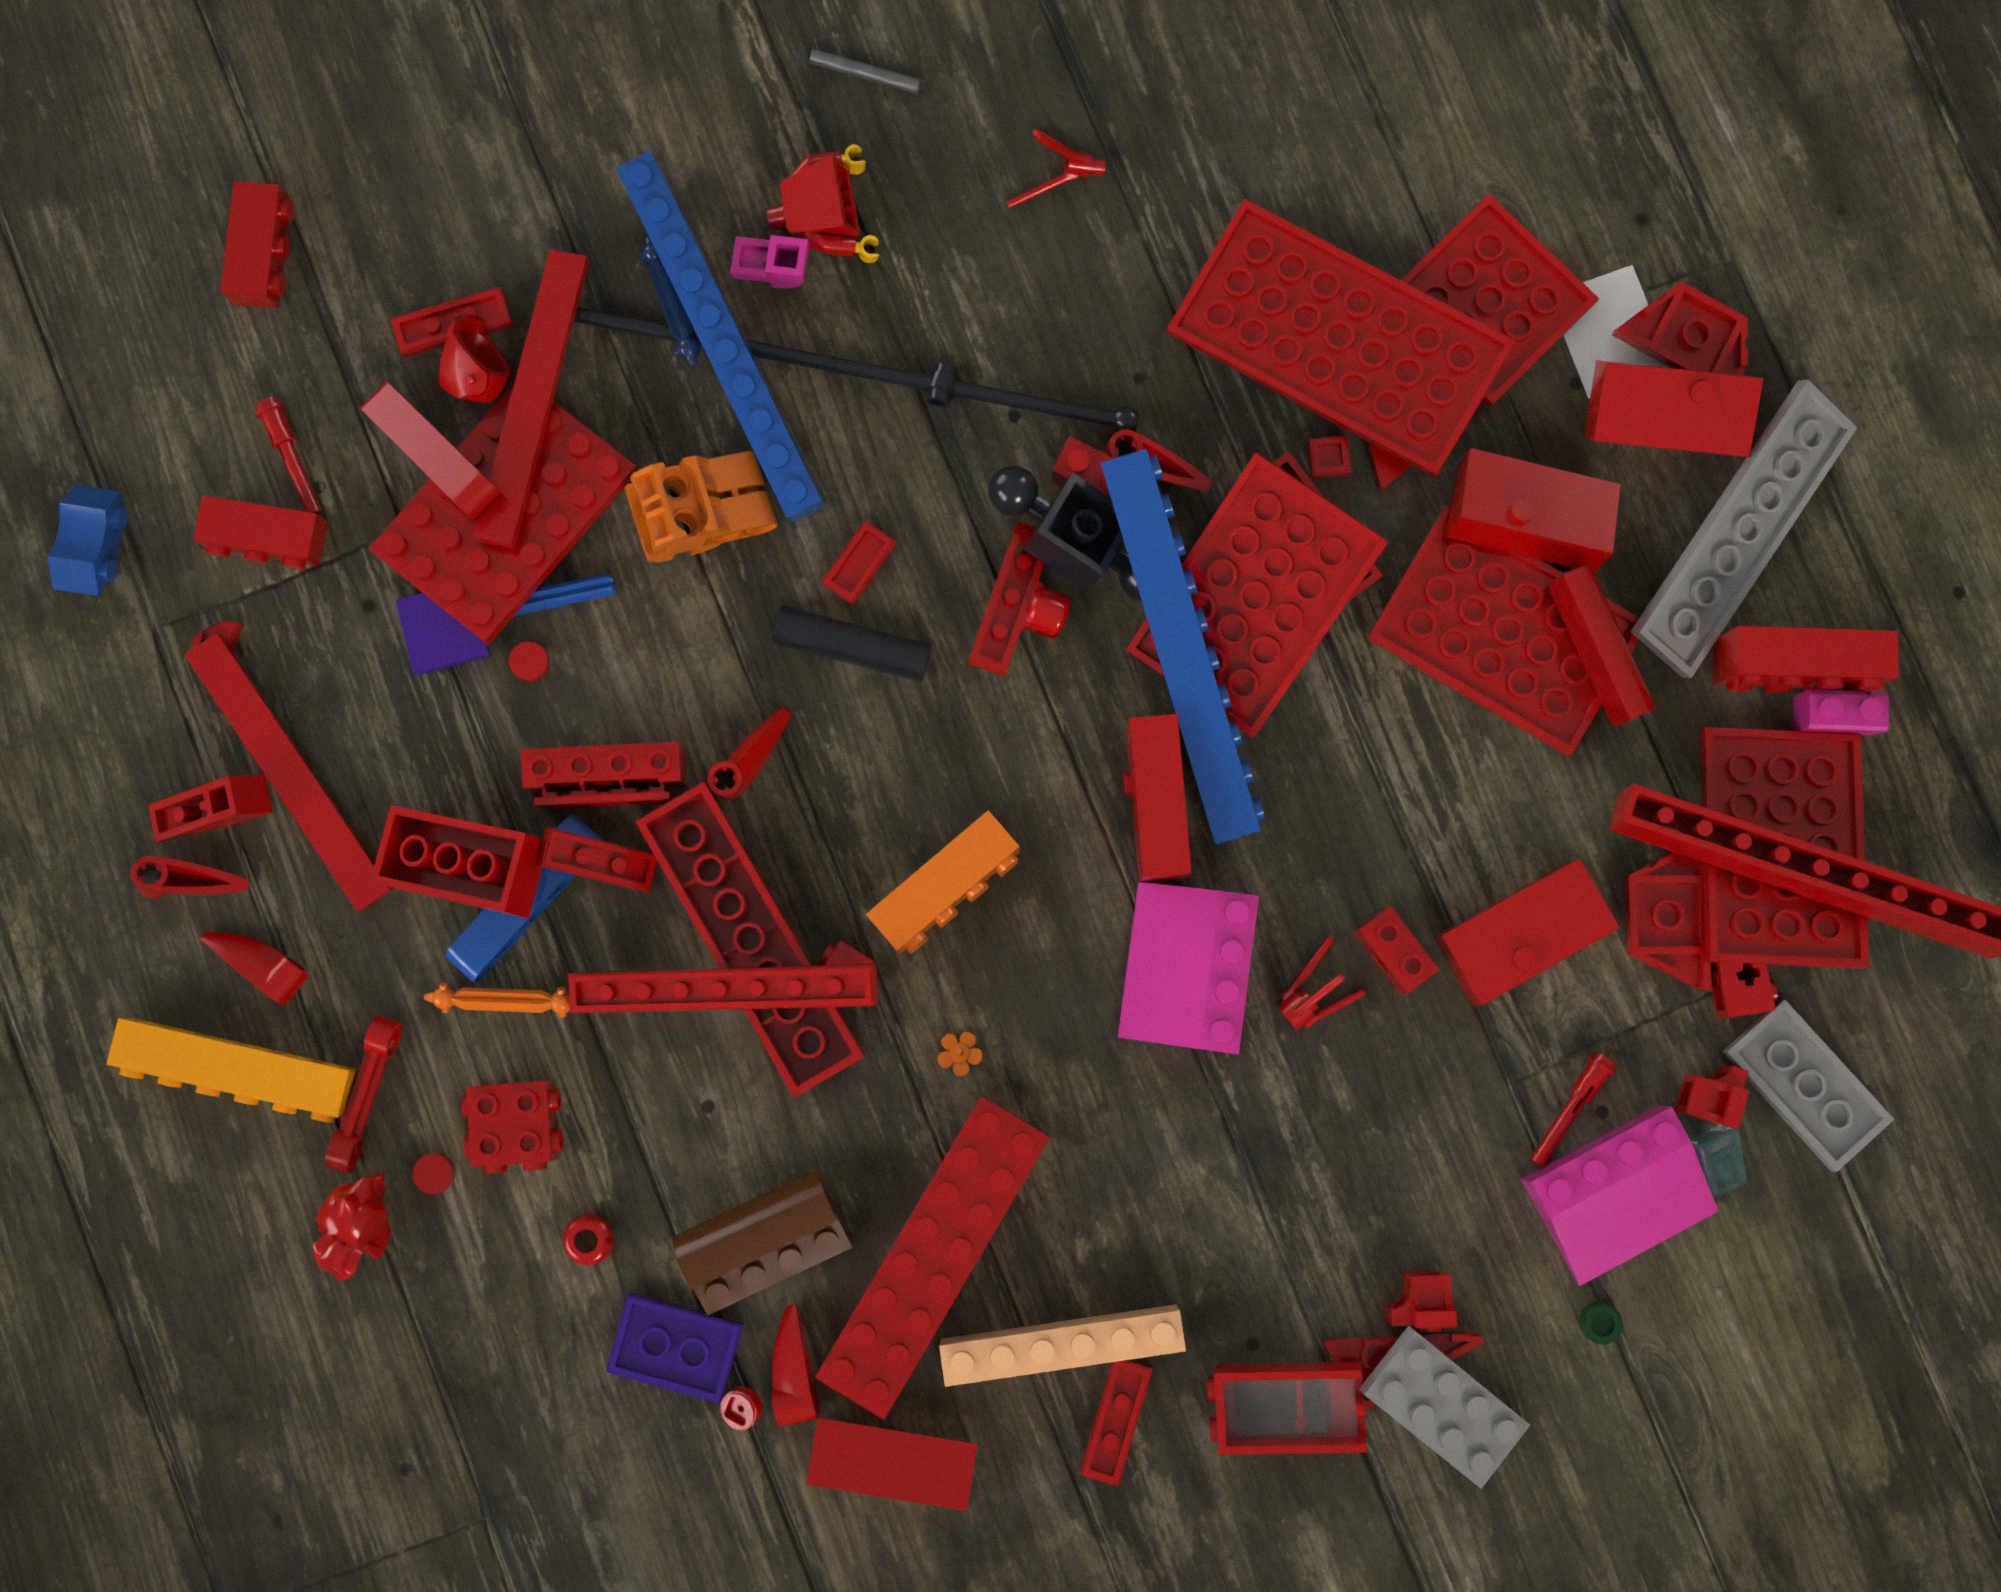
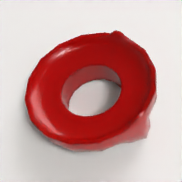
M588 1212L571 1220L565 1228L563 1235V1247L568 1257L575 1263L585 1266L596 1265L605 1260L615 1244L610 1224L601 1216ZM583 1229L591 1230L597 1236V1246L591 1252H585L577 1245V1235Z

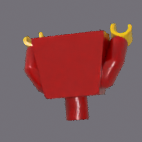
M852 144L846 148L844 154H840L839 151L806 156L792 172V175L782 180L780 184L783 204L767 209V219L771 228L776 231L787 227L789 235L795 238L808 239L810 249L825 254L852 257L854 253H858L860 259L865 263L877 261L879 254L867 253L864 250V246H878L879 240L873 235L865 236L861 242H857L854 238L860 236L850 174L858 175L865 170L866 161H852L851 158L861 156V147Z

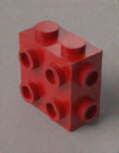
M554 1080L466 1087L467 1095L462 1096L461 1109L463 1118L468 1119L469 1135L464 1136L463 1148L465 1158L470 1159V1167H483V1174L508 1172L507 1165L523 1163V1171L547 1169L548 1161L559 1159L558 1152L563 1151L564 1136L562 1128H557L556 1112L561 1111L562 1100L560 1089L554 1087Z

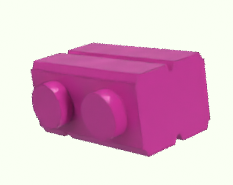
M1808 689L1794 695V731L1861 734V736H1875L1888 731V692L1866 693L1865 691Z

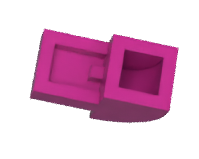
M770 235V240L736 236L730 274L736 279L770 282L773 288L799 287L804 283L810 242L808 239Z

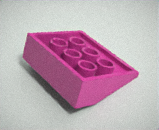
M1138 882L1117 1038L1239 1055L1259 896Z
M1656 1105L1544 1165L1543 1168L1541 1167L1520 1178L1578 1286L1589 1282L1718 1212L1692 1142L1672 1106Z

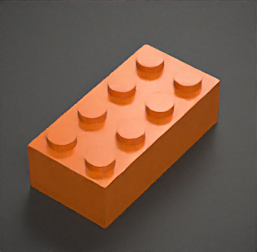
M988 810L866 913V915L897 952L902 953L904 950H907L912 954L929 939L925 932L936 923L940 928L944 927L959 914L955 907L965 898L973 902L989 888L985 881L997 872L1002 877L1018 863L1019 859L1016 855L1020 851V846Z

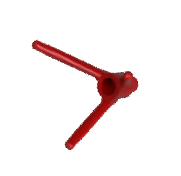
M1036 128L1033 130L1035 139L1065 157L1064 174L1007 201V206L1012 208L1065 182L1076 180L1078 176L1088 177L1089 174L1103 176L1106 162L1092 159V154L1077 152Z

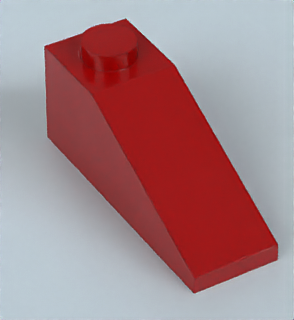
M265 775L226 776L148 805L155 843L248 822L273 813Z

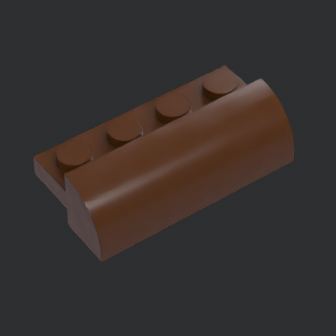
M818 1169L673 1236V1247L680 1269L690 1290L694 1289L707 1316L853 1248L851 1239L835 1209L834 1201Z

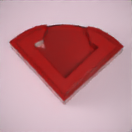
M234 621L219 622L206 628L204 631L198 632L189 646L195 648L214 634L219 633L223 636L231 650L234 651L244 625Z

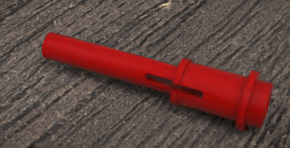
M270 397L259 401L255 405L257 409L255 416L257 419L262 420L272 443V448L279 449L305 511L320 514L322 512L321 506L294 447L297 439L293 435L283 412L286 409L285 404L279 402L277 397Z
M1595 1052L1593 1057L1588 1056L1586 1058L1589 1061L1574 1085L1569 1089L1573 1094L1529 1158L1542 1168L1585 1104L1591 1105L1608 1077H1614L1616 1074L1613 1072L1616 1064L1604 1055Z

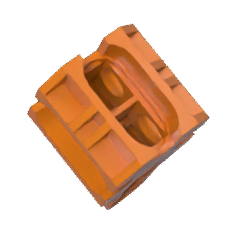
M753 451L711 459L695 455L682 458L679 465L665 467L664 462L651 464L632 473L630 477L632 483L627 484L625 487L628 502L648 562L660 563L673 559L675 554L689 551L690 556L704 553L721 545V543L764 534L778 526L768 492L760 491L765 487V482L756 454ZM663 486H668L678 497H671L666 494ZM676 522L687 524L691 533L686 534V531L678 527Z

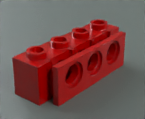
M680 742L521 749L522 789L531 793H542V797L534 798V804L543 810L660 805L676 798L675 795L669 792V787L687 786L686 747ZM660 783V787H649V790L631 788V785ZM621 785V789H609V792L592 790L593 786ZM581 787V791H570V794L554 792V788Z

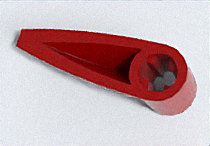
M1125 429L1116 432L1104 448L1103 453L1113 458L1121 457L1118 455L1119 449L1117 448L1121 443L1128 446L1127 452L1129 454L1147 449L1149 457L1157 455L1163 478L1158 480L1207 492L1212 483V480L1173 452L1132 430Z
M781 707L753 730L725 761L712 766L707 777L709 788L725 800L739 798L752 783L772 753L792 713L785 707ZM730 772H735L732 777L736 782L731 789L726 786L724 790H721L722 782L719 780L720 776L723 773L729 776Z
M142 857L133 864L131 869V879L137 891L143 897L149 899L160 898L166 893L214 895L247 892L249 888V880L237 875L195 863L164 857ZM149 871H157L160 877L159 880L154 879V884H146L143 878L144 875L149 876Z
M208 931L199 938L249 982L282 1006L287 1005L311 975L303 966L289 956L247 936Z
M798 1304L787 1306L777 1332L773 1351L772 1406L778 1427L816 1420L820 1417L818 1396Z

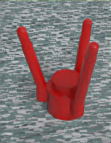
M1328 936L1291 986L1280 995L1284 1001L1277 1008L1297 1031L1304 1025L1309 1029L1318 1020L1366 995V990L1360 989L1316 1011L1319 1008L1316 1003L1345 980L1343 974L1337 975L1311 996L1305 990L1297 994V991L1333 943L1334 938L1332 936Z

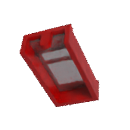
M1362 1361L1222 1365V1363H1217L1214 1376L1207 1377L1208 1401H1216V1416L1210 1417L1211 1442H1218L1219 1455L1367 1453L1364 1394L1359 1391L1363 1385Z

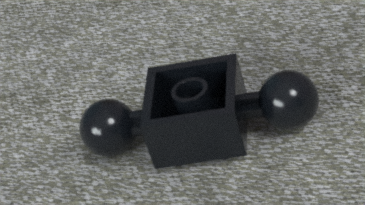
M1006 466L994 474L988 489L992 505L1005 515L1018 516L1027 513L1039 521L1023 550L1087 592L1104 575L1107 568L1110 567L1119 573V582L1123 591L1129 597L1142 601L1128 553L1120 547L1123 537L1110 496L1073 472L1060 486L1051 501L1038 493V484L1035 477L1030 471L1021 466Z

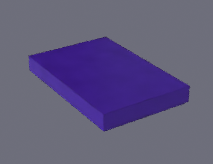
M629 1292L606 1372L721 1404L725 1396L744 1323L713 1314L707 1316L702 1311Z

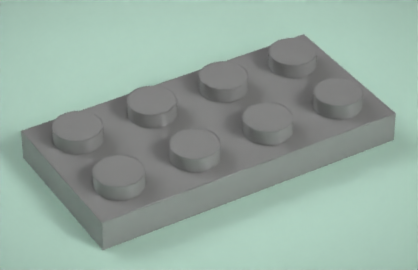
M1779 999L1775 1003L1776 1011L1765 1012L1722 1052L1735 1067L1749 1071L1746 1079L1831 1172H1838L1885 1129L1894 1118L1785 999Z
M1410 1326L1405 1329L1359 1389L1367 1398L1481 1489L1530 1426L1528 1422Z

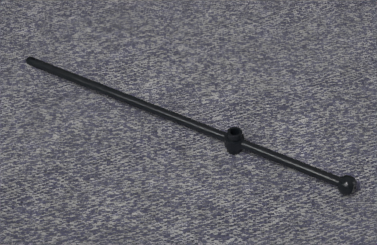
M582 307L577 308L574 322L677 342L672 337L668 324ZM694 329L692 338L697 340V342L699 343L700 340ZM746 340L754 357L926 390L928 393L927 402L938 408L949 407L950 400L958 396L1112 426L1115 432L1125 429L1136 432L1139 413L1130 406H1122L1117 411H1111L962 382L956 378V367L947 363L935 364L934 372L926 375Z

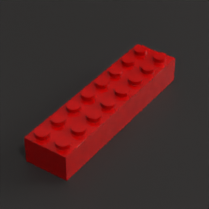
M700 783L635 821L719 968L814 965L716 795L707 783ZM839 1007L743 1009L794 1098L866 1057Z
M981 1095L817 1372L816 1379L885 1420L1050 1139L1047 1133Z

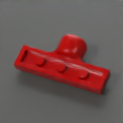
M1019 521L1014 528L967 662L1002 677L1007 672L1020 632L1029 630L1050 639L1056 638L1064 627L1071 606V599L1068 595L1045 587L1040 582V574L1044 563L1023 550L1035 527Z

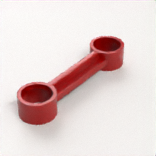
M379 1014L372 1020L364 1040L363 1049L365 1055L340 1128L331 1138L325 1154L324 1164L326 1167L350 1174L355 1169L364 1146V1136L362 1135L388 1059L396 1051L402 1035L403 1023L401 1021Z

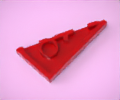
M1476 1331L1420 1334L1451 1361L1485 1343L1481 1335ZM1401 1335L1326 1339L1322 1343L1334 1363L1362 1361L1364 1383ZM1364 1395V1411L1366 1412L1376 1406V1404Z

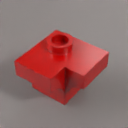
M1721 1065L1717 1073L1709 1078L1685 1074L1674 1111L1719 1127L1739 1129L1749 1095V1090L1744 1089L1749 1071L1735 1066Z
M1444 1271L1404 1272V1290L1402 1295L1395 1302L1385 1304L1386 1321L1392 1326H1414L1419 1332H1440L1442 1328L1457 1327V1314L1452 1298L1451 1275Z

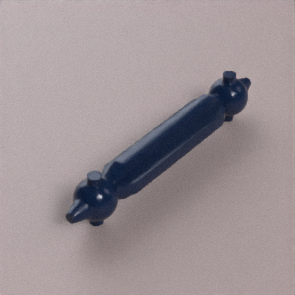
M646 237L645 247L642 253H638V258L640 261L644 260L650 265V278L671 335L678 342L677 348L673 349L674 356L679 355L682 359L687 360L692 367L697 366V357L700 354V350L704 348L701 342L698 343L697 340L692 338L694 329L650 237Z

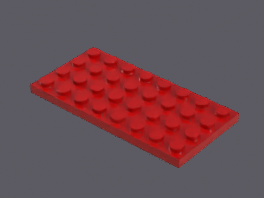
M1246 199L1242 201L1167 327V334L1437 478L1516 342L1512 338Z

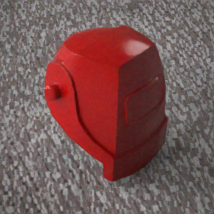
M468 314L454 317L447 331L448 337L439 364V384L444 390L458 399L490 403L506 390L512 372L500 350L484 332L486 321L481 317Z

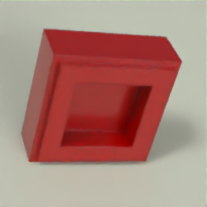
M1347 435L1308 440L1307 445L1312 479L1349 476L1352 473Z

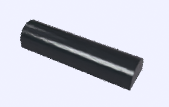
M782 605L778 612L772 641L776 645L923 683L932 650V644L785 605Z

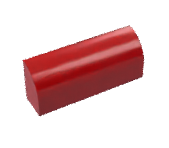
M1585 565L1562 574L1548 588L1612 727L1614 728L1657 709L1591 565Z
M818 1418L806 1485L967 1511L977 1444Z

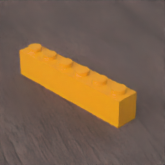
M118 1018L106 1065L120 1068L119 1075L143 1079L144 1074L157 1076V1083L164 1086L181 1088L184 1082L197 1085L196 1093L216 1097L220 1096L221 1091L235 1094L233 1100L235 1102L248 1105H258L259 1100L273 1103L272 1110L296 1114L297 1109L311 1112V1119L327 1123H334L335 1117H344L359 1069L136 1018Z

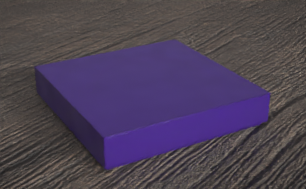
M423 593L396 599L414 675L418 676L491 657L489 645H486Z

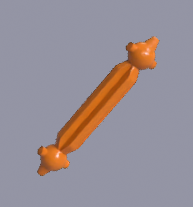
M442 982L434 992L424 995V1000L434 1003L437 1008L441 1009L442 1013H448L450 1011L449 1008L453 1005L463 1010L543 1013L552 1009L559 1014L560 1018L566 1017L570 1011L569 992L565 991L564 987H558L557 992L551 995L543 990L463 987L454 991L451 987L447 986L446 982Z

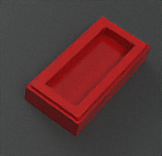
M864 520L822 580V586L854 606L897 545L896 540Z

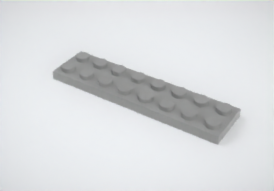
M1809 380L1797 381L1751 450L1750 457L1745 459L1630 631L1681 677L1692 678L1857 429Z

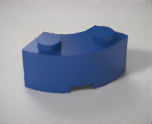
M76 485L59 503L60 521L58 534L53 548L47 555L52 588L54 590L99 596L107 582H113L116 577V559L121 541V533L128 523V510L126 507H123L122 491Z

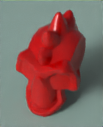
M379 1172L371 1177L365 1176L355 1183L339 1184L324 1200L318 1214L315 1216V1222L319 1224L318 1231L323 1233V1236L313 1244L314 1258L323 1271L330 1272L336 1276L337 1280L343 1281L351 1278L357 1271L359 1261L364 1253H368L373 1259H380L384 1254L390 1239L391 1226L387 1222L388 1213L383 1202L386 1187L383 1185V1172Z

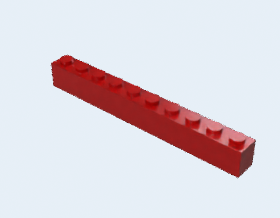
M1631 784L1618 793L1608 828L1610 831L1990 959L2001 956L2000 906L1636 784Z

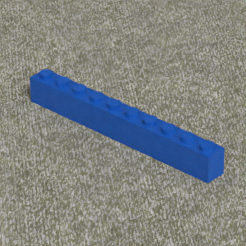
M648 151L616 167L786 518L794 523L827 507L659 161L651 151Z
M1143 449L1102 462L1101 467L1175 713L1178 714V723L1214 842L1218 844L1259 832L1261 829L1258 821L1265 819L1259 796L1251 798L1247 783L1254 782L1248 759L1240 761L1236 746L1243 744L1237 722L1229 723L1224 708L1230 707L1231 702L1225 684L1217 686L1213 670L1220 669L1214 646L1207 648L1205 646L1202 632L1209 631L1202 608L1194 609L1191 594L1197 593V588L1191 570L1183 572L1179 556L1186 555L1180 532L1173 534L1171 532L1168 518L1175 515L1168 493L1160 495L1156 480L1163 478L1157 455L1149 457L1147 449Z

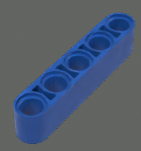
M575 813L567 817L556 828L604 841L596 831ZM543 867L529 919L484 909L450 946L445 954V958L473 983H477L487 975L576 875Z

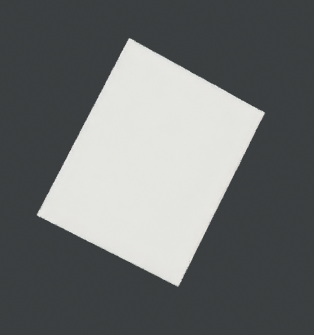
M1633 265L1583 282L1599 300L1563 336L1588 399H1590L1596 360L1669 367L1612 336L1615 329L1648 306Z

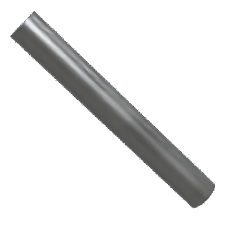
M813 48L811 51L810 64L913 94H919L922 83L921 79Z

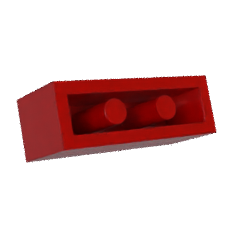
M233 182L220 291L233 305L279 308L280 296L285 294L286 278L283 273L284 259H288L290 255V240L287 233L288 224L294 219L295 208L293 200L278 184Z
M202 495L193 541L205 547V553L208 555L230 558V553L243 554V559L249 562L267 564L268 559L281 560V565L284 567L305 570L306 565L320 567L328 522L317 513Z

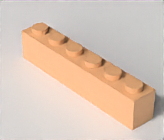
M1176 1304L943 1338L940 1340L939 1345L945 1387L1186 1351L1181 1314Z

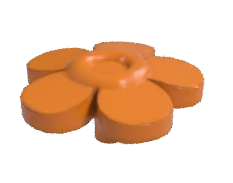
M963 1032L960 1035L959 1043L953 1034H947L942 1038L941 1044L947 1050L941 1052L937 1057L938 1063L942 1068L947 1069L953 1065L954 1074L958 1077H964L970 1071L968 1063L975 1066L982 1062L983 1053L980 1049L973 1048L976 1044V1037L972 1033Z

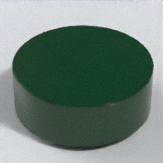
M1594 1302L1582 1310L1579 1317V1326L1587 1339L1604 1345L1612 1343L1619 1337L1622 1331V1318L1614 1307L1606 1303Z

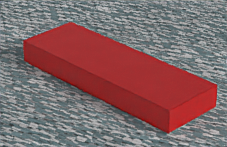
M500 286L391 318L400 354L406 358L445 346L448 337L447 331L453 318L458 315L468 314L483 318L486 321L484 328L486 334L514 326L504 290Z
M545 827L536 866L650 893L657 859L653 853Z
M1132 1360L1111 1363L1079 1471L1080 1475L1119 1486L1153 1370L1151 1366Z

